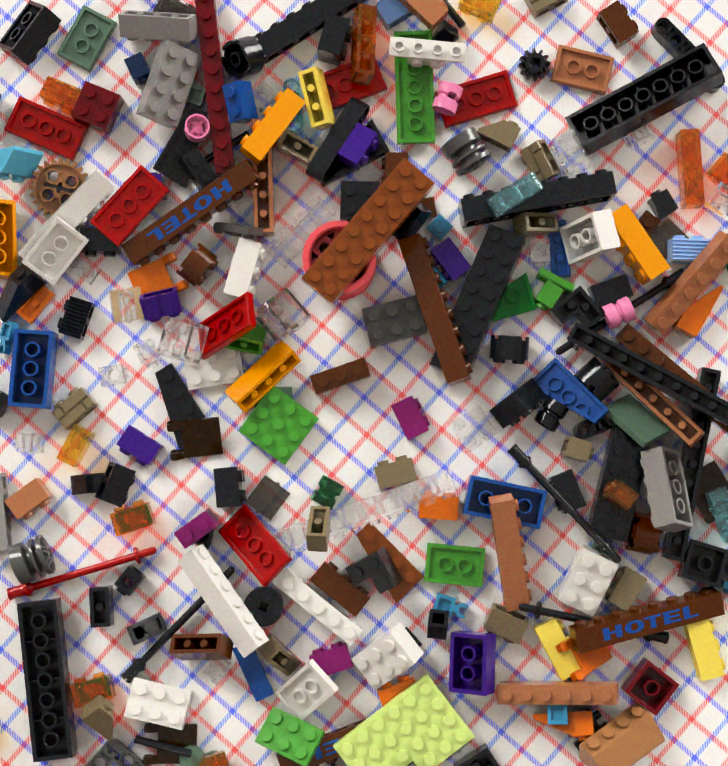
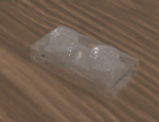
M79 254L67 268L68 271L89 285H92L101 271L100 268Z

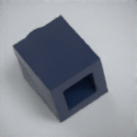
M139 52L124 59L135 84H146L150 69L142 53Z

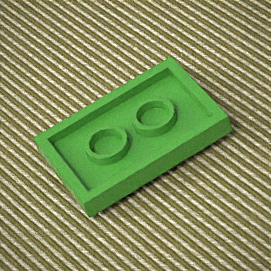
M427 543L424 582L482 587L486 548Z
M273 706L255 742L300 766H308L325 732Z

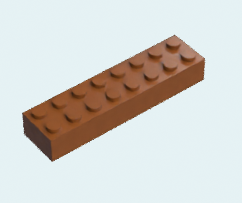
M403 158L301 277L302 281L333 306L434 187V182L407 159Z

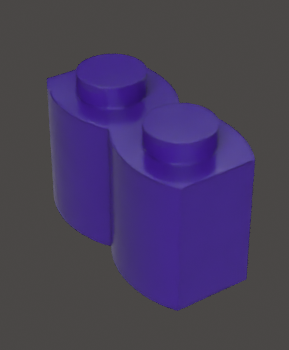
M177 287L148 292L139 296L145 321L156 322L161 320L163 316H169V318L177 317L183 311Z

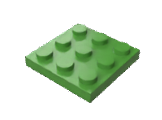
M274 386L264 395L239 429V432L286 465L319 418Z

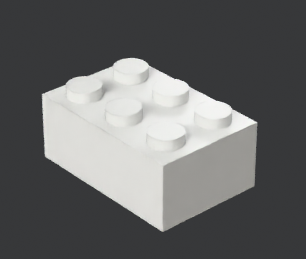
M611 209L591 212L559 228L569 265L589 261L621 247Z
M239 237L223 291L227 298L235 300L248 291L253 294L254 299L256 292L254 284L255 281L258 282L260 279L261 271L259 267L261 263L264 264L266 252L262 243Z
M582 543L557 592V599L594 617L619 567V563H615L608 555L600 554L598 550Z
M399 622L361 648L351 660L374 690L414 665L424 652Z
M134 677L124 717L183 730L193 691Z

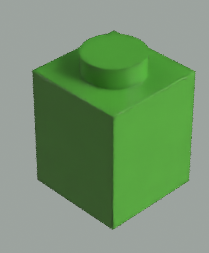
M547 280L534 299L535 303H537L536 307L542 311H550L564 289Z

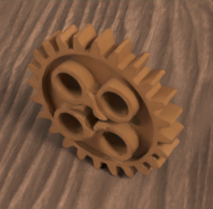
M59 157L58 162L51 158V164L44 161V168L38 165L39 173L33 171L36 179H30L34 183L33 186H29V189L34 190L30 197H36L32 203L34 205L40 204L37 209L39 211L45 209L44 215H48L51 212L50 216H52L63 204V198L72 195L66 191H60L59 193L55 188L44 186V183L58 187L62 184L65 189L76 191L88 176V173L81 174L84 168L82 166L77 168V162L70 165L71 162L68 158L65 163H63L61 157ZM57 172L58 179L54 182L50 181V174ZM72 177L76 178L77 184L74 187H69L68 180ZM48 190L53 191V197L50 200L44 198V194Z

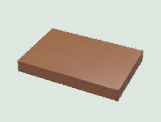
M559 44L550 82L605 95L614 57Z

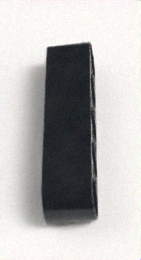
M659 18L652 27L651 34L653 38L673 58L696 47L668 18ZM658 26H663L665 28V32H661L658 29ZM671 39L677 40L679 45H673ZM724 75L723 84L709 90L708 93L713 94L719 91L725 83Z
M355 97L348 101L309 163L306 175L321 183L326 182L339 161L337 153L358 122L360 124L363 123L369 113L370 105Z

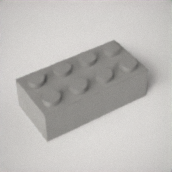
M169 40L160 42L136 114L167 128L178 127L202 56Z
M664 446L640 452V463L645 475L644 484L648 492L647 502L651 509L650 519L654 528L672 533L694 528L680 452Z

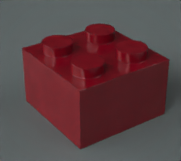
M85 81L70 116L75 121L110 135L124 100L117 93Z
M643 657L621 686V689L656 716L680 684Z

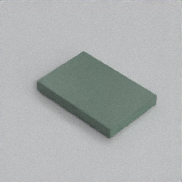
M83 5L56 54L91 73L117 27V22Z
M631 394L605 405L610 411L606 415L643 448L669 435L671 431L670 428Z

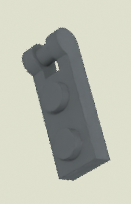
M215 222L213 225L214 232L218 234L224 232L225 234H230V236L242 237L243 234V238L254 239L255 235L263 236V228L223 222Z

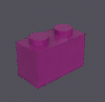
M410 396L391 405L407 440L429 430L428 426H430L426 415H421L419 409L422 407L418 398L414 399L413 396Z
M208 508L174 532V535L184 549H186L217 527L220 522L211 509Z
M342 641L330 644L331 647L323 649V647L316 648L309 655V659H313L327 675L352 668L354 665L347 643H342Z

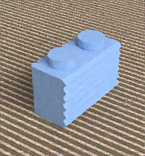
M674 235L673 238L667 241V263L691 264L708 245L710 239H703V236H692V239H686L685 235Z

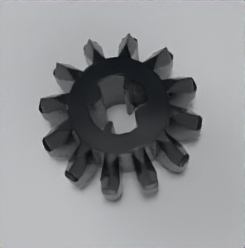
M535 48L532 49L531 53L526 50L525 56L520 57L521 63H519L518 68L522 69L521 75L527 74L526 80L533 77L535 82L538 77L544 79V74L549 73L547 67L551 65V62L546 61L549 57L548 55L542 56L543 50H540L539 53H536ZM531 63H533V64H536V63H537L538 66H537V67H536L535 65H534V66H531Z

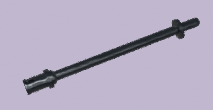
M680 268L668 277L664 276L659 285L631 302L633 308L635 309L663 290H668L684 270ZM603 319L589 329L597 333L608 325L606 320ZM568 341L558 347L555 352L557 355H562L571 348L577 351L578 347Z
M517 444L513 445L507 453L519 464L518 467L520 469H527L601 547L598 551L600 554L604 551L615 563H619L621 557L611 548L612 540L606 542L532 465L531 457L527 456Z
M231 566L223 573L227 580L235 572V568ZM200 596L141 658H135L132 661V664L121 674L124 680L127 679V683H131L134 677L146 669V663L205 603L203 598Z
M539 601L536 606L525 603L519 604L521 611L534 613L535 619H539L541 615L572 622L593 619L544 608ZM662 631L643 636V639L646 642L656 641L666 644L669 640V632Z

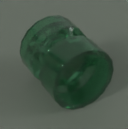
M322 475L318 483L319 489L314 490L310 499L322 506H329L332 510L337 501L335 497L340 496L345 486Z

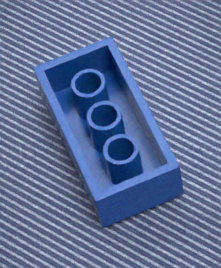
M27 329L14 330L7 406L51 410L58 342L57 333Z
M469 475L462 513L491 519L488 497L511 493L513 498L518 500L519 511H516V515L520 517L521 525L540 529L547 491Z

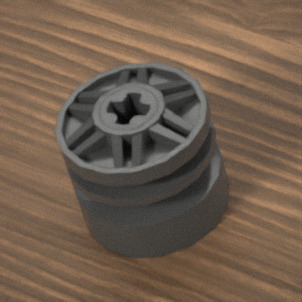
M470 127L460 132L441 147V151L447 160L457 158L452 164V168H458L456 170L458 177L475 171L492 155L490 150L484 151L487 147L486 144L476 146L481 136L475 127Z
M42 535L35 536V540L33 538L28 539L27 547L23 542L8 547V557L12 570L22 585L36 580V571L41 577H45L47 573H55L56 567L52 550Z

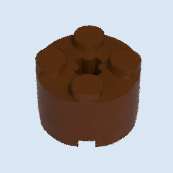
M200 242L197 244L199 249L196 251L193 248L180 265L183 269L181 271L177 269L176 271L178 275L194 287L196 285L201 286L207 278L205 276L208 270L213 271L219 263L216 261L217 256Z
M634 512L627 540L628 546L625 545L626 550L651 555L653 552L658 553L660 548V542H658L659 535L662 534L663 530L654 528L650 519L651 515Z

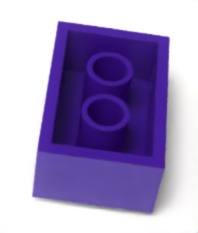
M463 630L451 632L449 692L481 696L494 693L496 634Z

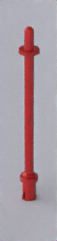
M134 547L131 554L35 583L29 582L24 585L7 588V595L9 600L25 595L28 597L32 596L35 590L136 560L140 564L142 562L141 558L156 554L157 549L151 547L139 551L137 547Z

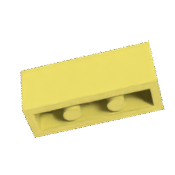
M314 66L298 72L311 128L322 130L332 127L336 121L323 70Z
M550 617L533 626L538 639L562 681L570 678L571 673L581 669L571 649L558 653L556 645L570 638L569 636L565 637L562 632L565 628L560 619L556 620V618Z
M706 619L684 625L683 628L697 679L706 681L724 676L723 670L726 667L724 660L720 658L718 653L720 645L718 640L714 639L713 632L715 627L712 620Z

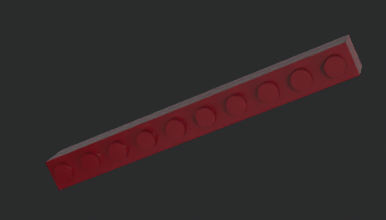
M195 0L215 171L217 177H220L236 166L231 123L222 86L226 83L222 63L216 1Z

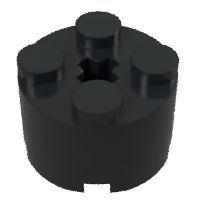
M245 36L230 40L223 46V66L230 76H235L237 79L259 73L267 63V56L264 54L262 46L255 36Z
M491 335L489 358H493L494 363H505V360H512L513 364H524L528 360L529 337H525L524 341L520 336L498 335V339H495V335Z
M593 357L574 376L602 402L620 383L613 377L614 374L608 367L602 368L600 361Z
M259 586L253 589L244 601L245 606L260 627L274 624L280 618L284 609V600L281 593L270 586ZM261 601H263L264 604H269L266 611L264 610V608L260 609L259 606L261 605Z

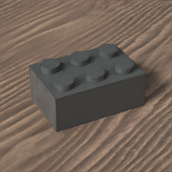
M417 295L362 309L371 348L427 333Z

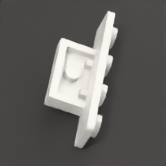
M392 36L390 37L389 56L408 58L407 64H411L413 67L426 65L433 69H440L445 67L446 62L465 63L467 44Z

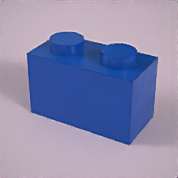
M236 80L222 86L230 123L245 124L251 122V119H259L251 81Z

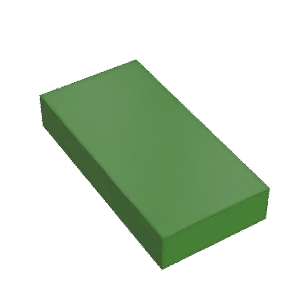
M542 267L535 277L543 283L550 280L564 289L562 293L569 295L575 287L574 284Z

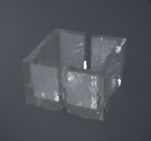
M573 128L552 139V146H550L555 160L559 158L561 161L559 167L563 175H568L569 179L588 170L591 164L583 147L579 148L581 143Z
M287 287L264 302L255 312L256 320L277 344L300 329L312 317Z
M166 317L156 354L173 360L200 364L209 327L195 321Z
M480 399L465 408V414L461 411L446 421L467 453L482 445L481 439L488 441L501 432Z

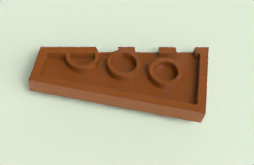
M369 521L356 536L367 554L385 546L403 579L397 586L389 589L397 604L424 576Z

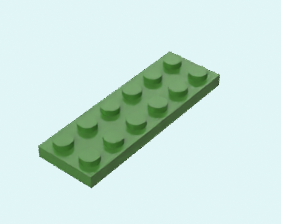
M394 31V37L431 40L432 31ZM394 57L397 145L435 144L434 110L432 109L434 101L433 68L426 65L413 67L411 64H407L408 58Z

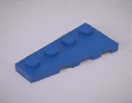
M556 358L533 378L547 397L557 400L569 410L595 425L610 412Z

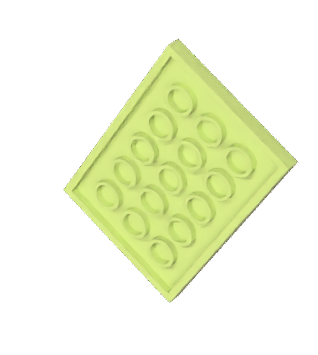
M425 673L334 743L333 747L347 766H407L412 761L417 766H438L475 736L430 676Z

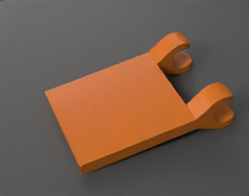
M169 253L160 259L127 273L133 288L140 287L141 295L170 287H177L178 292L188 289L189 285L185 280L174 285L165 265L177 261L174 253Z
M571 638L556 645L558 653L571 649L581 668L570 674L572 681L582 680L587 674L613 658L607 646L579 654L572 648Z

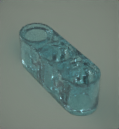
M295 78L285 80L283 92L289 86H296L297 89L294 93L302 98L298 80ZM303 108L287 126L289 131L298 136L304 132ZM294 122L300 124V127L296 130L290 127Z
M532 171L488 198L486 202L495 216L499 217L540 192L544 186L535 172Z
M723 485L706 492L705 497L710 511L715 517V524L719 535L726 544L728 543V490Z

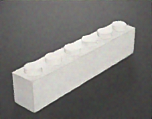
M97 168L22 246L18 254L24 259L57 216L74 229L78 225L82 226L88 220L87 215L91 211L93 213L96 212L102 205L100 201L104 197L108 199L114 193V183Z
M203 544L192 548L177 561L243 658L252 654L269 641L265 632L256 622Z
M287 566L271 581L348 645L351 646L363 631L361 626Z

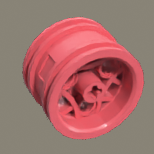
M348 221L327 222L317 227L310 234L305 242L302 255L305 273L322 254L320 247L322 245L329 246L348 224ZM376 256L370 261L366 269L364 268L361 272L363 275L358 280L355 279L338 300L354 298L362 294L369 287L376 271Z

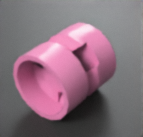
M441 81L437 89L438 96L434 98L432 109L443 115L454 116L458 107L456 101L460 100L463 88L452 82Z
M192 114L185 121L184 128L187 139L191 142L199 143L207 138L210 129L208 119L202 114Z
M627 296L616 300L615 305L609 303L601 307L602 312L605 314L606 323L611 330L621 326L623 321L628 323L637 319L632 303Z

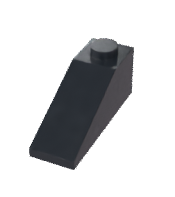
M23 263L9 276L0 297V319L4 323L46 284L41 276Z

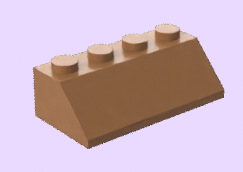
M637 702L580 743L579 759L586 766H633L665 742V738L652 714Z

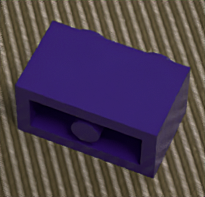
M358 122L337 153L339 160L359 171L362 166L364 167L367 164L371 151H375L379 145L377 132Z
M449 237L430 250V255L433 256L436 264L435 266L439 265L443 270L441 273L452 283L471 269V265Z
M128 425L116 444L120 447L119 451L127 456L132 454L136 457L135 461L144 467L146 464L152 465L164 447L132 425Z

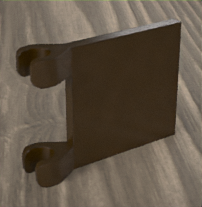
M219 417L183 421L171 420L167 422L168 432L181 430L184 450H171L170 456L172 461L223 454Z
M715 460L702 467L695 502L707 524L715 521V517L709 508L728 498V481Z
M145 723L144 732H158V741L183 748L189 745L197 746V724H185L184 729L179 730L158 724ZM157 749V755H144L143 764H180V755Z

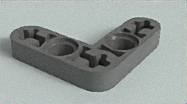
M113 738L101 747L86 766H96L95 760L97 758H103L105 766H109L112 762H115L118 766H128L122 761L125 755H129L133 759V763L129 766H135L137 762L139 763L138 766L149 765L143 764V760L119 739ZM115 743L118 752H121L122 749L125 751L120 755L119 759L116 757L119 754L115 750L109 751V744L113 745Z

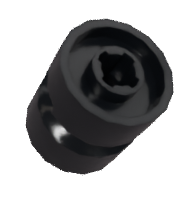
M547 397L543 403L544 410H539L533 420L554 433L560 425L559 419H563L569 409L557 400Z

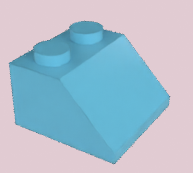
M18 146L0 149V180L10 179L13 183H23L25 179L32 178L33 171L35 172L43 157V151Z

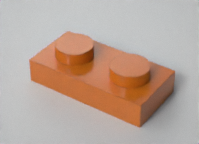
M42 286L16 313L32 325L56 295L45 286Z

